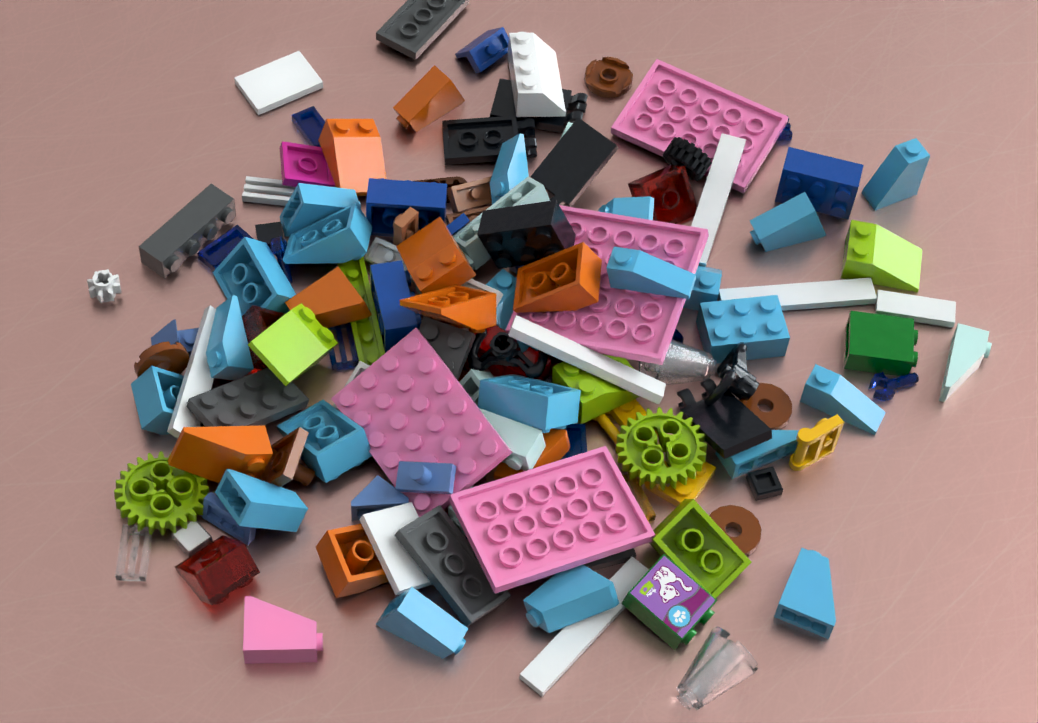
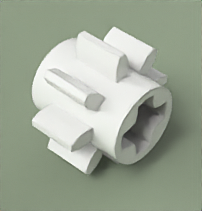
M109 269L95 271L93 279H87L90 298L96 297L100 303L114 301L116 293L122 292L119 275H112Z

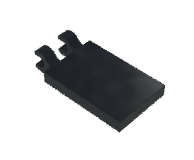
M500 79L490 117L514 116L516 112L511 80ZM562 89L566 117H517V121L534 119L535 129L563 133V129L566 128L568 122L574 123L577 118L582 120L583 113H585L588 95L577 93L571 96L572 90Z
M514 115L442 121L445 165L496 162L502 143L520 133L524 134V138H527L524 139L526 157H537L534 119L517 121V117Z
M577 118L531 175V178L543 184L545 189L554 195L550 201L557 200L559 205L564 206L566 204L572 207L619 148L583 120Z
M712 379L700 382L706 391L702 393L703 400L696 402L688 388L677 392V395L683 401L678 403L680 412H683L682 419L686 420L692 417V426L700 425L699 433L705 434V441L724 459L772 439V429L728 390L717 402L707 406L704 403V399L717 387Z

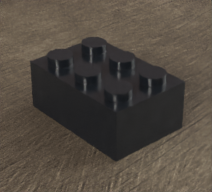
M557 200L484 210L477 236L497 268L501 269L527 265L574 246L576 234Z

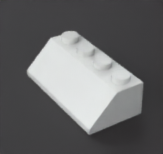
M509 33L507 57L516 117H566L556 52L534 33Z

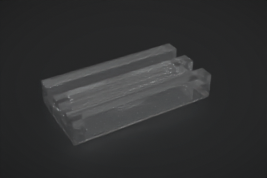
M123 524L115 574L116 580L146 581L152 541L149 527L138 531L137 525L129 527L128 524ZM129 535H133L128 573H124ZM141 535L145 537L139 574H134Z

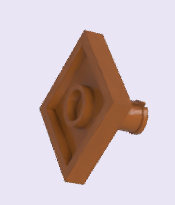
M299 427L272 444L273 455L260 480L280 487L293 479L299 481L304 486L309 485L315 475V470L299 463L309 432Z

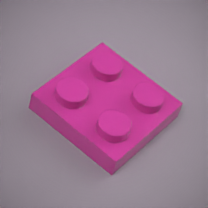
M282 141L279 148L282 185L296 187L298 183L335 187L321 147Z

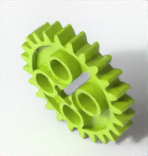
M658 407L657 413L654 414L647 408L646 416L636 412V420L628 418L627 426L622 425L620 434H617V462L622 463L623 472L630 471L629 479L632 480L639 477L640 486L646 481L650 482V489H653L656 483L660 484L662 490H665L668 483H670L673 489H676L677 481L686 485L687 478L695 479L696 471H702L703 462L706 461L707 443L704 442L705 434L699 433L700 425L692 426V417L683 420L682 411L676 416L673 415L672 408L667 411V414L662 412L661 407ZM654 429L657 430V432H658V435H659V444H657V439H658V437H657V434L655 433ZM663 452H665V461L667 462V465H668L669 467H666V465H665V463H664V454H663Z
M162 451L159 452L158 458H154L151 453H148V460L144 461L142 458L137 457V465L128 463V472L120 471V479L116 480V489L114 490L116 509H120L121 518L127 517L129 526L137 522L138 531L149 527L150 535L153 534L155 529H159L161 535H164L168 528L175 534L176 526L180 525L186 529L187 521L197 522V515H203L204 497L209 494L206 478L170 466L168 464L169 457L164 458Z

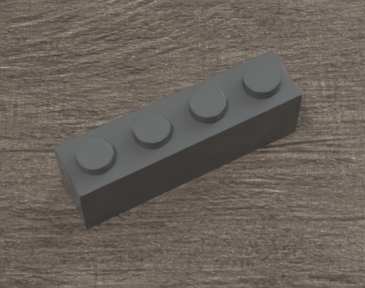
M210 184L139 246L141 263L164 279L170 273L177 271L188 257L195 255L205 242L213 239L223 226L233 221L236 216L234 198L213 184Z

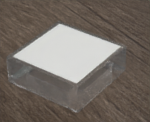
M189 521L186 529L181 527L176 530L175 534H171L172 540L189 558L213 542L212 536L198 521Z

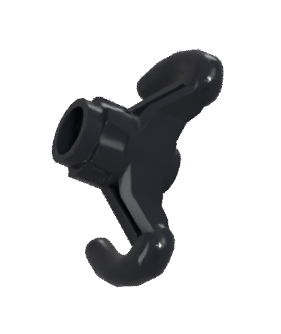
M485 329V332L475 334L476 337L468 355L470 369L484 371L492 365H503L505 367L520 368L529 378H538L542 375L547 365L549 354L538 350V360L533 364L521 352L516 339L510 337L509 333L499 332L490 341V349L479 357V348L488 332Z
M738 343L717 368V374L721 381L704 399V403L707 406L717 402L727 390L740 400L743 398L746 401L757 390L759 382L756 381L754 375L747 371L746 343Z

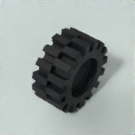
M674 137L662 154L665 161L670 163L669 166L675 168L678 173L681 172L683 176H688L696 181L701 180L712 164L711 159L707 157L706 153L702 152V149L695 147V144L692 142L690 144L688 140H683L680 137Z

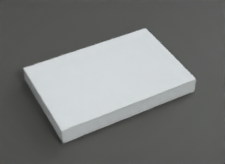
M300 51L234 77L236 86L258 115L323 88V81Z
M412 502L363 514L359 519L395 595L403 593L410 587L420 589L433 585L395 536L399 529L419 518Z

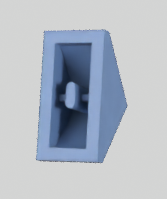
M377 475L351 501L352 521L359 520L363 514L409 503V498Z

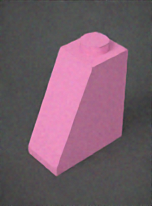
M245 596L243 634L245 664L317 662V651H323V633H317L316 621L252 596Z

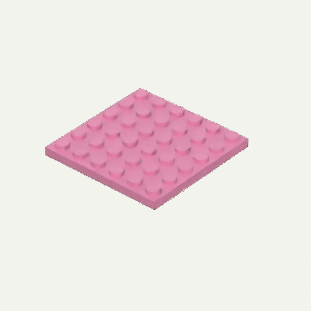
M559 205L576 234L574 245L584 242L602 260L598 302L576 311L524 313L513 311L506 328V333H509L515 316L518 315L600 354L663 365L686 299L611 288L606 267L613 247L641 250L695 274L709 237L708 229Z

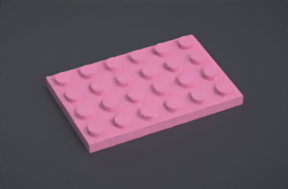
M656 59L612 125L611 134L662 157V154L673 138L680 137L683 140H688L690 144L692 142L695 144V147L702 149V152L708 155L707 157L711 159V162L713 161L722 133L746 139L731 187L744 194L786 126L788 116ZM710 167L707 169L704 176H708Z
M417 328L412 330L331 398L341 413L364 428L371 448L369 452L394 487H396L399 461L454 464L456 466L453 493L472 487L513 453ZM401 492L409 498V502H412L419 517L439 505L443 510L450 505V494Z
M606 446L450 494L449 502L494 594L653 542L652 538L655 537L653 529Z

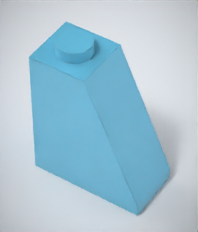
M917 138L896 145L863 188V196L875 211L917 195L930 158L929 153Z
M298 183L279 216L284 236L289 237L290 234L354 203H357L361 209V203L358 201L356 191L354 189Z
M805 192L750 220L754 230L750 231V234L756 245L761 243L766 252L826 236L819 217Z
M226 469L215 491L237 524L243 527L297 532L308 510L296 492L232 469Z
M801 548L774 617L826 639L830 638L836 623L829 558L822 556L817 551Z
M585 565L555 574L523 600L527 611L526 618L529 623L534 627L539 626L548 633L614 608L619 604L613 582Z
M410 587L391 600L376 623L380 628L442 659L453 653L456 655L460 652L466 642L463 637L469 629L413 587Z

